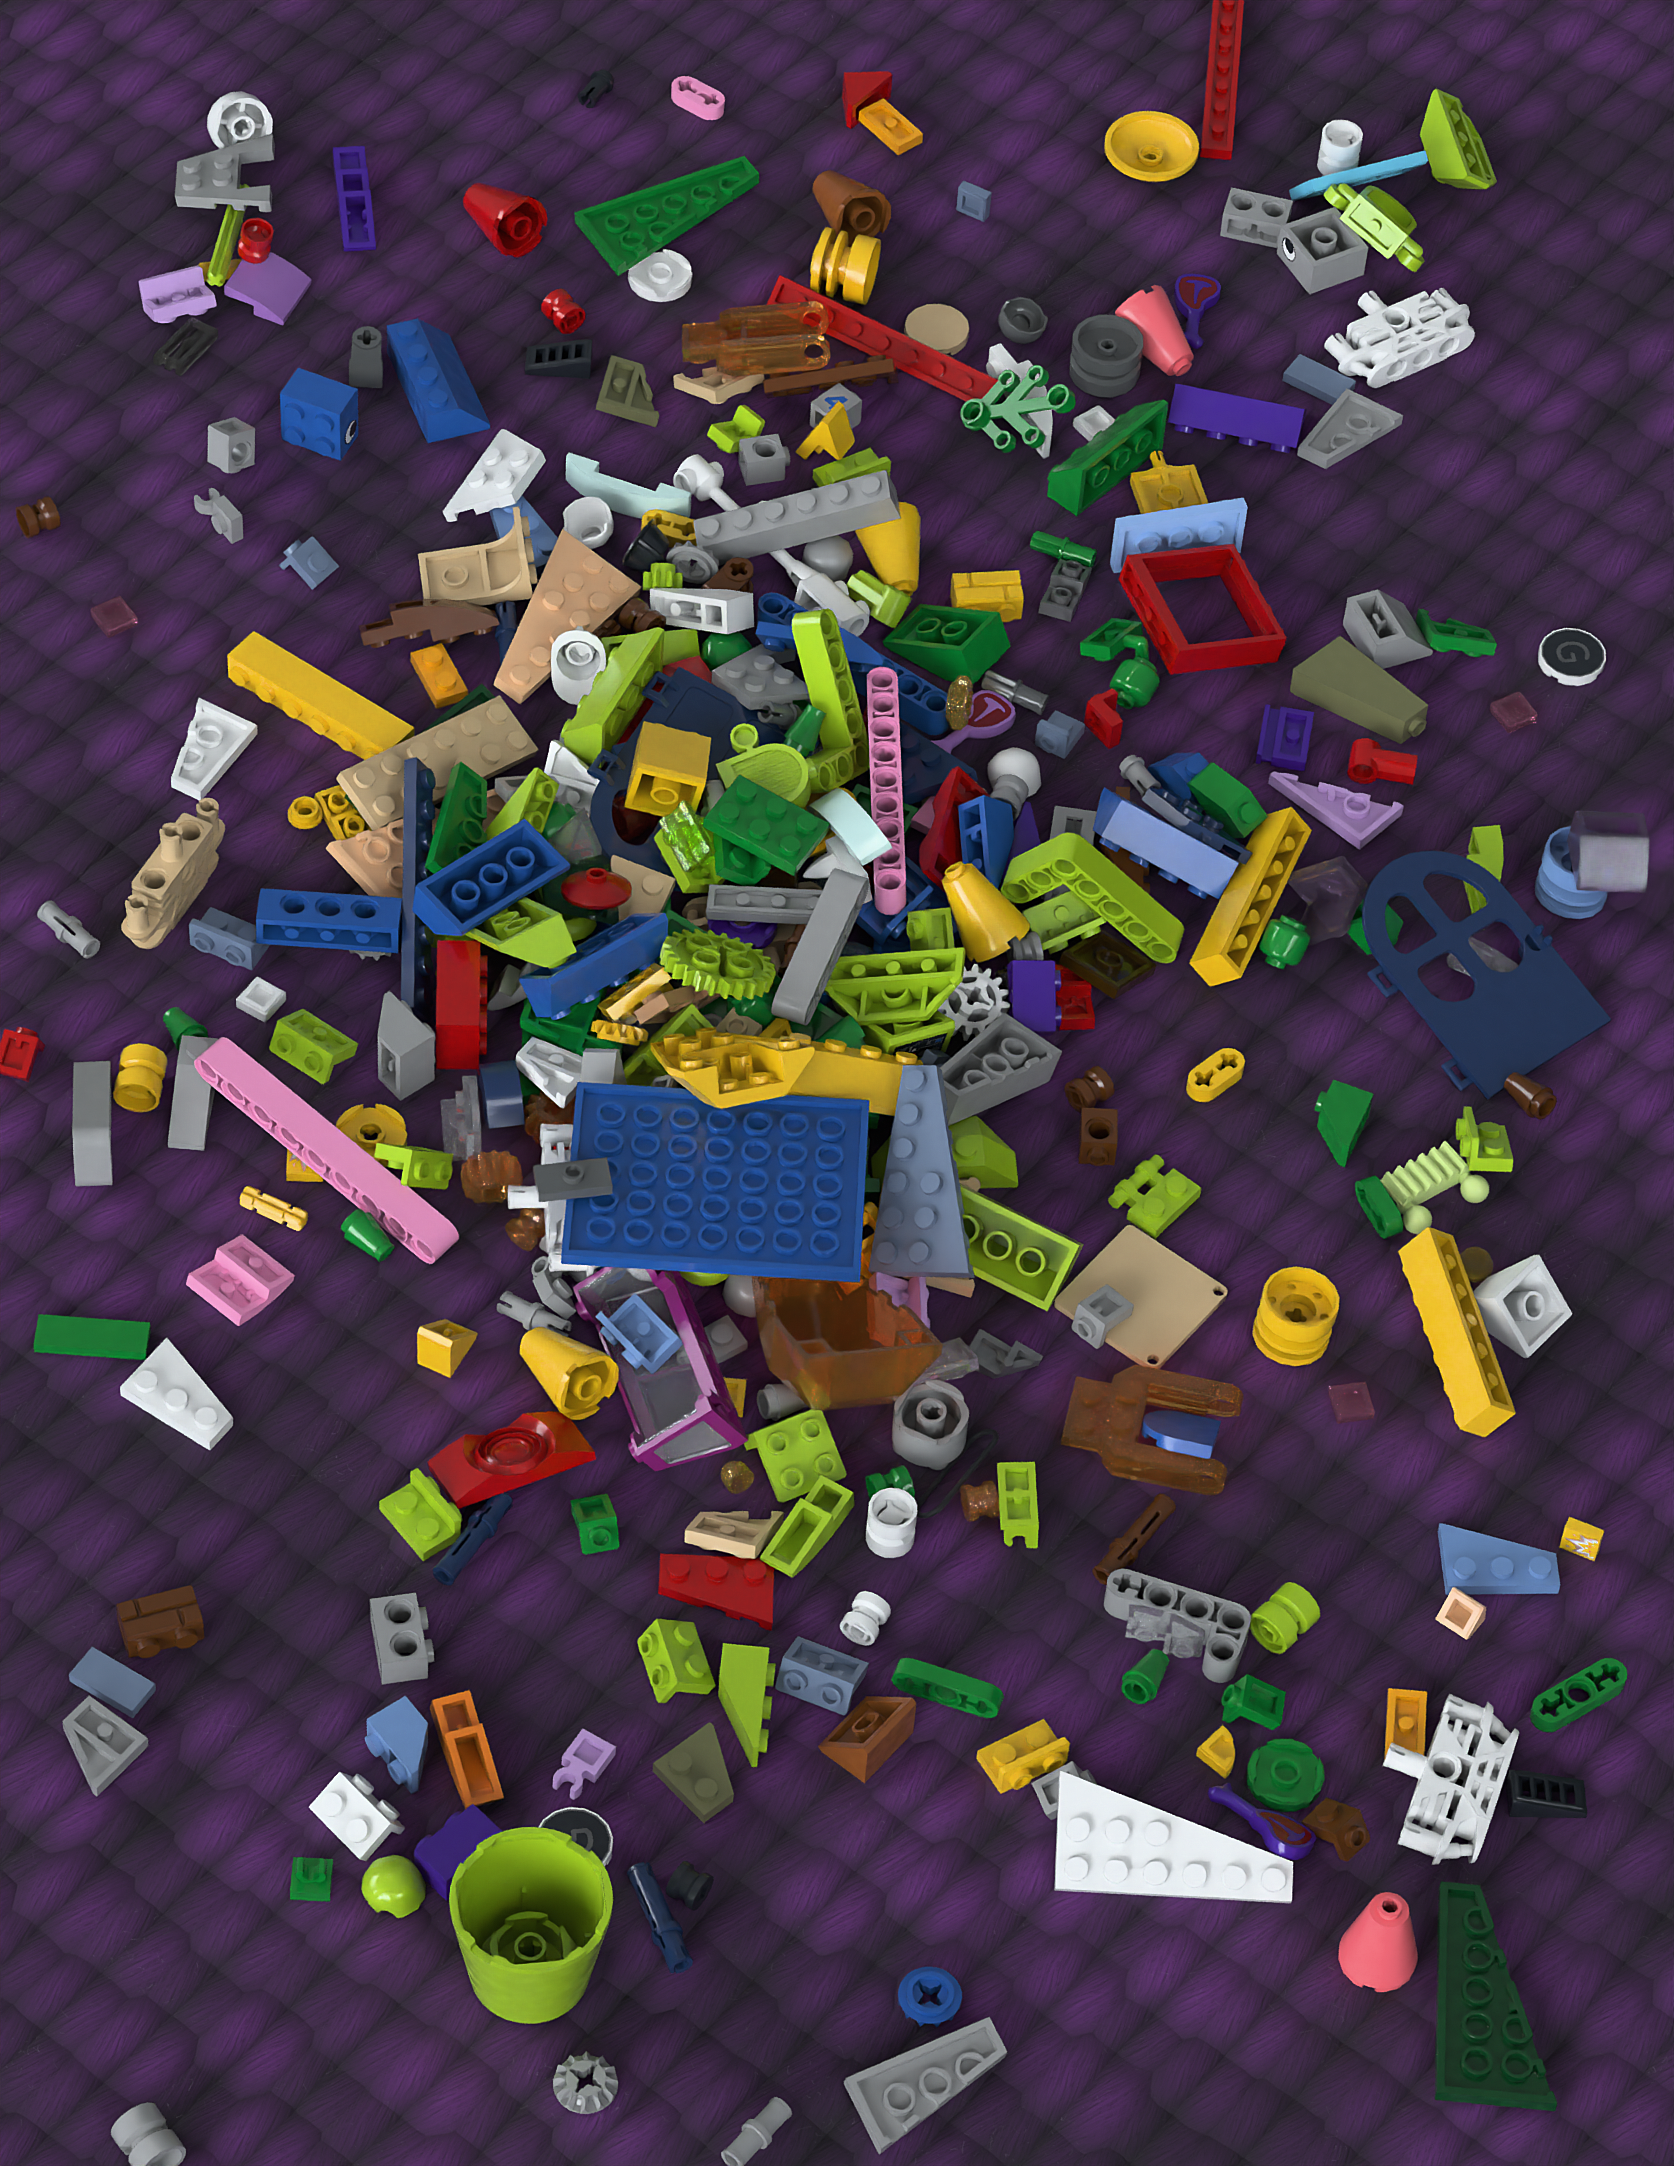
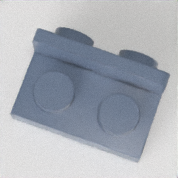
M212 907L208 909L200 921L192 919L189 923L190 945L196 947L201 952H209L227 960L233 965H240L249 970L254 969L271 945L256 943V925Z
M798 1636L782 1658L775 1688L778 1691L825 1709L846 1715L851 1705L853 1693L866 1676L869 1663Z

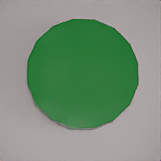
M1274 1739L1267 1742L1260 1749L1258 1747L1252 1753L1246 1771L1247 1785L1254 1798L1264 1806L1280 1812H1296L1309 1807L1319 1797L1325 1780L1322 1761L1320 1758L1318 1760L1312 1753L1313 1750L1302 1742L1293 1739Z

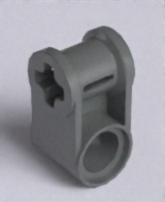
M361 327L353 333L351 358L349 359V386L383 387L381 333L374 327Z

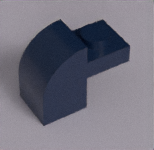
M515 1060L479 1064V1070H476L477 1085L482 1092L484 1120L488 1128L525 1124L521 1085Z

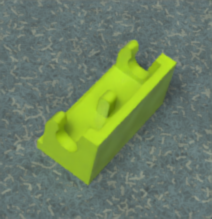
M1035 1462L997 1463L1000 1530H1004V1543L1010 1547L1013 1544L1014 1537L1023 1536L1025 1537L1027 1548H1038L1039 1522Z

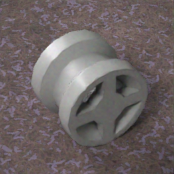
M1035 931L1028 932L1020 941L1015 936L1007 942L1010 946V949L1006 951L1009 963L1012 960H1043L1041 941Z

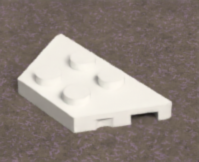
M501 429L443 510L447 522L457 521L459 512L474 509L476 515L489 512L494 508H503L516 504L546 461L542 451L509 431Z

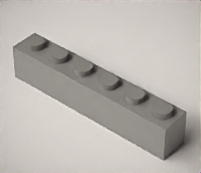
M883 470L693 520L697 546L702 543L704 550H712L713 557L719 560V565H723L732 558L740 557L746 559L900 519L901 516L897 490L887 471Z

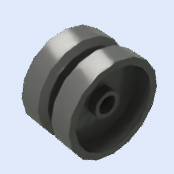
M1096 315L1086 318L1079 323L1073 333L1072 353L1070 354L1069 375L1075 386L1085 393L1097 397H1116L1126 394L1133 389L1140 376V360L1143 353V335L1138 327L1129 320L1116 315Z

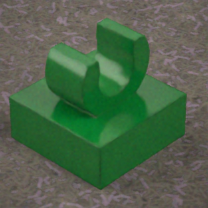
M293 1857L290 1900L330 1902L333 1859Z

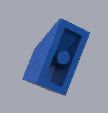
M1199 752L1174 753L1148 766V771L1161 784L1163 789L1171 790L1183 800L1188 798L1201 806L1187 786V783L1209 764Z

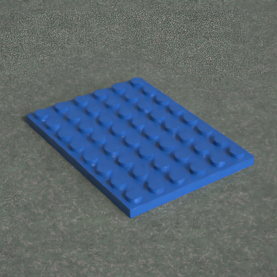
M577 1082L570 1161L607 1157L613 1189L610 1195L566 1199L561 1264L860 1283L869 1100L786 1095L719 1109L703 1103L684 1088Z

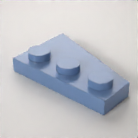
M522 495L516 504L503 508H494L489 513L498 540L507 535L514 525L513 507L519 506L521 517L528 516L531 536L525 538L532 539L534 562L528 564H535L538 576L543 573L558 537Z
M1439 1523L1438 1538L1446 1595H1449L1453 1587H1456L1465 1594H1558L1560 1579L1556 1553Z

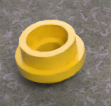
M303 796L295 799L288 809V820L296 828L311 829L322 821V808L311 797Z

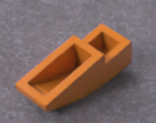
M470 1690L432 1700L430 1711L436 1731L465 1809L472 1804L480 1806L504 1799L483 1724L479 1723Z

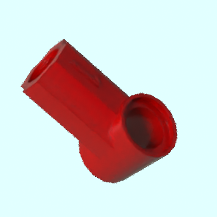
M1369 738L1357 739L1351 746L1347 774L1352 781L1359 784H1369L1378 778L1413 785L1418 755L1384 750L1378 742Z

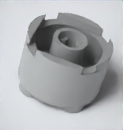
M925 1380V1384L914 1386L913 1383L905 1387L897 1396L894 1405L892 1446L895 1453L913 1464L929 1467L933 1470H942L948 1463L956 1459L965 1447L969 1420V1409L964 1402L962 1393L953 1385L940 1380Z

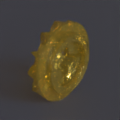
M958 675L956 680L951 683L948 691L946 718L953 730H962L968 724V719L971 715L974 693L972 691L973 684L969 677L964 675Z

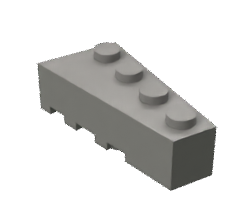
M1004 1012L940 1067L948 1106L946 1111L948 1126L1049 1082L1062 1051Z

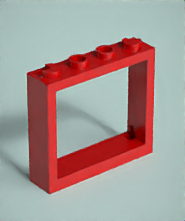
M1234 544L1127 555L1118 580L1170 675L1278 661L1287 639L1284 630L1277 622L1271 606L1264 599L1259 590L1258 583L1253 579L1246 567L1245 560L1241 558ZM1220 575L1254 637L1188 644L1155 582Z

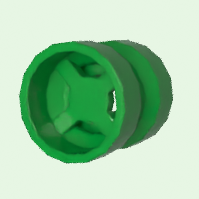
M903 1465L892 1468L889 1473L884 1475L874 1473L866 1477V1488L870 1500L874 1494L886 1488H899L908 1492L915 1499L912 1479L908 1470Z

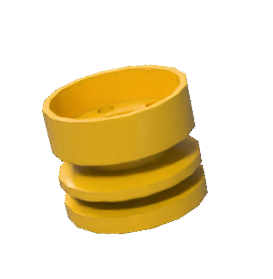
M825 227L812 256L810 289L821 294L826 285V296L833 298L839 285H843V300L866 305L878 270L881 240L858 234L852 247H848V232L841 230L836 239L835 229Z
M1289 1267L1272 1274L1264 1285L1260 1306L1253 1325V1338L1263 1354L1280 1364L1290 1366L1308 1365L1321 1358L1328 1347L1332 1327L1339 1310L1340 1297L1335 1285L1326 1276L1309 1268Z

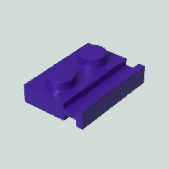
M1265 704L1256 764H1261V761L1271 762V766L1305 771L1314 712L1281 707L1278 710L1272 709L1270 705Z

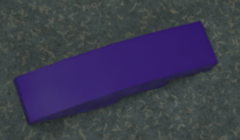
M365 146L333 147V163L344 252L376 250Z

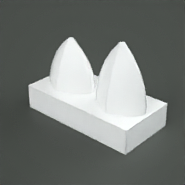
M837 835L825 840L827 853L816 859L803 874L804 878L824 879L829 878L832 870L837 868L869 879L868 873L848 852L845 844ZM870 883L864 903L873 900Z

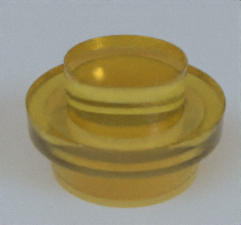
M1470 1247L1460 1254L1469 1281H1484L1491 1275L1493 1262L1486 1250L1480 1247Z

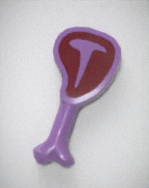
M981 690L971 697L969 714L963 719L961 726L944 739L931 742L951 754V750L967 738L985 739L997 736L1007 731L1014 724L1015 708L1002 695L990 690Z

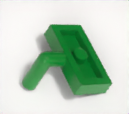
M1111 618L1080 642L1081 655L1094 657L1097 661H1109L1125 648L1135 649V657H1141L1149 661L1148 641L1145 637L1141 636L1143 635L1142 622Z

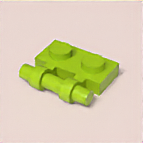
M1156 1154L1149 1160H1143L1137 1165L1135 1173L1128 1180H1121L1115 1186V1192L1108 1198V1202L1113 1208L1118 1209L1123 1203L1130 1206L1127 1220L1154 1239L1194 1203L1201 1194L1200 1186L1174 1168L1165 1176L1161 1175L1158 1171L1164 1166V1160ZM1146 1184L1151 1189L1145 1195H1142L1137 1190Z

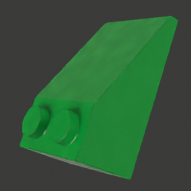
M919 604L882 641L887 649L940 678L963 684H974L980 680L981 676L1011 646L999 612Z

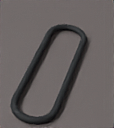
M981 1430L967 1440L961 1454L948 1463L917 1501L918 1518L932 1517L949 1503L998 1442L999 1434L996 1430ZM993 1435L989 1445L940 1505L932 1511L926 1513L919 1512L921 1505L970 1445L981 1436Z

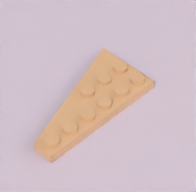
M562 529L493 685L517 703L521 704L551 677L552 644L559 635L566 631L575 630L577 626H582L584 630L595 634L608 620H612L619 614L630 600L639 595L641 586Z
M495 789L487 791V818L482 821L484 833L506 805L505 801L495 792ZM435 808V818L432 820L433 835L440 809ZM403 819L391 822L386 827L360 832L355 837L343 841L339 839L328 844L326 847L327 851L369 896L402 898Z

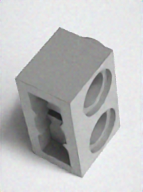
M1231 187L1223 212L1220 236L1277 248L1281 226L1290 223L1293 200Z
M416 1593L370 1599V1621L382 1685L428 1678V1663L434 1662L432 1640H424L423 1630H428L426 1607H418ZM398 1620L405 1621L404 1623H395ZM401 1653H411V1655H408V1656H402V1655H400V1654H401Z

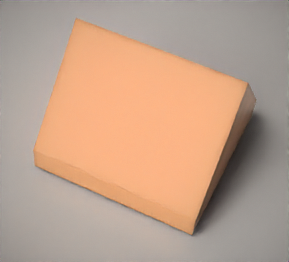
M1453 1587L1436 1620L1467 1640L1485 1620L1486 1607L1461 1590Z

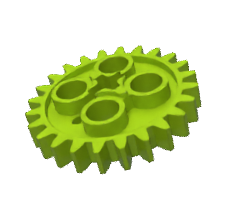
M685 929L682 930L681 934L673 932L672 937L666 936L659 956L661 958L660 964L665 966V972L672 973V979H683V986L692 985L695 987L696 992L706 990L709 996H714L715 993H718L724 999H727L728 995H732L737 1000H741L742 995L751 1000L754 999V995L763 997L764 992L769 993L776 974L774 970L776 965L770 963L771 957L762 956L763 950L752 949V943L744 944L740 942L739 937L730 939L724 932L720 936L715 935L712 930H708L707 934L699 929H694V933Z

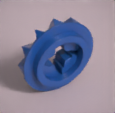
M937 1967L917 1968L908 1973L900 1983L898 2005L904 2010L906 2018L911 2017L916 2020L920 2027L925 2023L934 2024L938 2027L941 2022L946 2020L952 2021L955 2013L961 2007V1987L954 1976ZM925 1992L927 1995L938 1993L937 2004L931 2001L921 2004L922 1993Z

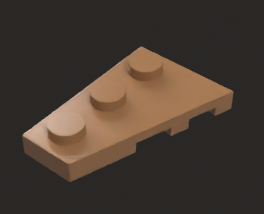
M692 985L665 993L656 991L642 1000L644 1006L634 1011L640 1024L667 1023L688 1004L692 1003L700 1010L721 995L715 993L714 996H709L706 990L696 992L695 987Z

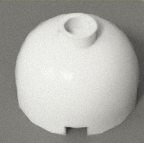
M242 91L230 92L220 97L212 105L207 117V129L212 141L219 149L272 133L273 119L267 107L257 97Z

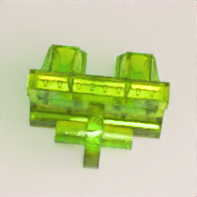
M682 800L671 814L659 821L664 831L662 838L665 844L673 847L686 872L692 873L701 864L707 865L715 858L714 843L710 842L703 829V821L699 815L695 814L689 801Z

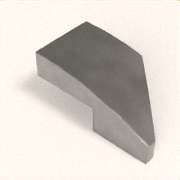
M979 1329L961 1363L995 1379L1038 1366L1043 1356L1018 1341H1015L1011 1347Z

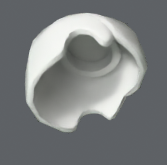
M586 496L577 499L566 507L563 512V529L589 549L604 545L613 533L614 522L609 506L598 497Z
M1014 747L998 752L988 763V778L992 788L996 780L1004 774H1012L1023 779L1029 789L1027 797L1035 794L1041 786L1038 761L1032 753Z

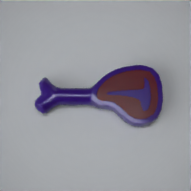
M1183 274L1178 277L1174 287L1176 306L1187 318L1184 335L1188 344L1194 349L1203 346L1204 340L1198 335L1200 319L1203 317L1205 310L1217 304L1221 295L1220 283L1212 277L1201 274Z
M1230 1783L1209 1788L1207 1793L1210 1801L1222 1804L1246 1819L1252 1829L1262 1836L1266 1847L1275 1855L1288 1860H1298L1307 1856L1312 1850L1316 1841V1835L1302 1823L1275 1811L1256 1808L1235 1794Z

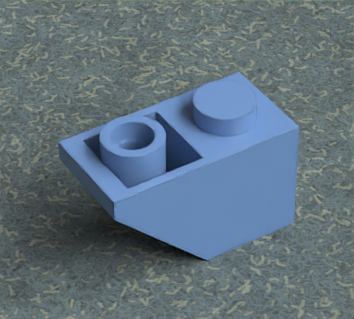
M404 1696L367 1718L365 1742L375 1757L381 1756L387 1763L388 1771L393 1780L399 1785L403 1783L409 1792L413 1794L419 1789L428 1746V1722L409 1699Z

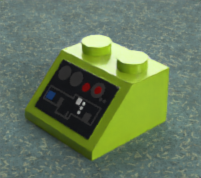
M936 1011L928 1021L861 1025V1029L866 1035L863 1037L866 1045L880 1048L882 1053L896 1056V1052L912 1053L920 1060L926 1049L946 1052L955 1030V1022L946 1015Z

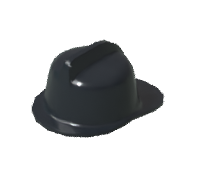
M654 519L649 521L635 538L622 560V566H628L643 573L650 572L651 564L667 562L664 555L669 547V540L656 526Z

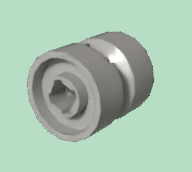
M143 2103L128 2110L114 2123L111 2129V2136L125 2155H129L131 2166H178L186 2155L185 2147L172 2129H168L166 2119L154 2103Z

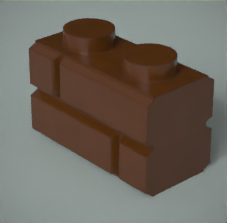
M192 1585L116 1604L118 1626L124 1640L128 1658L136 1656L150 1658L157 1655L160 1650L175 1646L185 1649L195 1645L198 1640L204 1639L203 1618Z

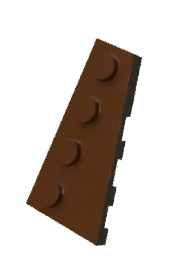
M877 355L867 358V363L854 365V361H842L835 363V368L822 370L821 366H812L802 369V374L789 375V372L773 373L770 375V379L763 380L765 394L770 399L810 394L813 392L812 387L819 386L820 391H828L838 383L845 387V383L851 382V385L860 388L872 386L877 379L887 378L888 384L899 383L893 359H886L885 355Z

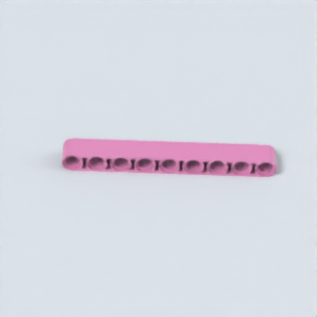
M877 667L867 674L871 818L888 839L892 848L873 860L875 907L880 913L895 915L906 907L898 677L896 672L888 667Z
M221 1037L195 1059V1068L206 1082L358 1208H361L365 1213L371 1212L382 1228L421 1260L433 1264L459 1240L457 1229L447 1218L408 1186L401 1185V1180L228 1038Z

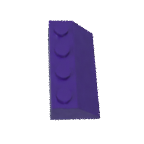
M1175 384L1168 423L1175 424L1174 430L1193 434L1194 428L1207 430L1206 437L1225 440L1226 434L1238 436V443L1257 447L1258 441L1271 443V450L1289 453L1291 447L1298 448L1307 409Z

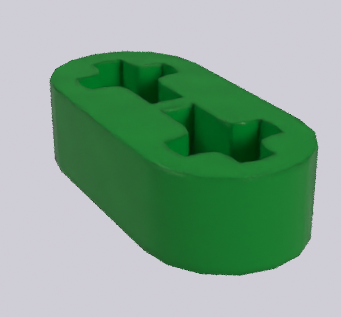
M1374 1175L1356 1181L1355 1192L1358 1202L1379 1236L1384 1239L1402 1233L1403 1220L1401 1214L1380 1179Z

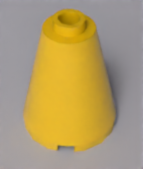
M898 502L900 519L858 529L855 532L879 580L911 596L918 588L921 517L916 506L907 502Z
M960 861L945 870L946 876L943 878L942 884L965 953L971 962L973 958L976 962L992 959L1010 949L1007 942L1016 936L1020 941L1026 935L1030 928L1027 918L972 863L964 864Z
M536 1327L528 1331L521 1340L520 1355L559 1412L571 1420L585 1419L595 1414L600 1409L597 1404L604 1396L609 1399L614 1393L618 1382L619 1368L607 1353L545 1327Z

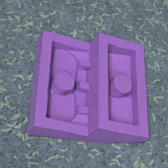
M270 252L267 260L262 263L253 264L242 260L225 284L224 295L253 305L254 315L284 325L311 285V278L293 264Z

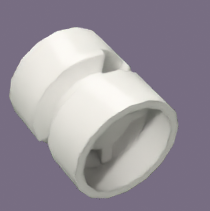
M1333 120L1324 126L1317 163L1319 171L1324 176L1358 167L1363 136L1360 127L1348 120Z
M886 1488L874 1494L869 1502L866 1542L868 1547L879 1556L884 1558L903 1556L910 1551L914 1544L917 1504L908 1492L899 1488Z

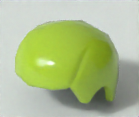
M391 1855L372 1862L362 1877L361 1890L368 1904L376 1912L388 1911L395 1915L396 1918H402L419 1908L425 1899L426 1884L421 1873L411 1860L402 1856Z

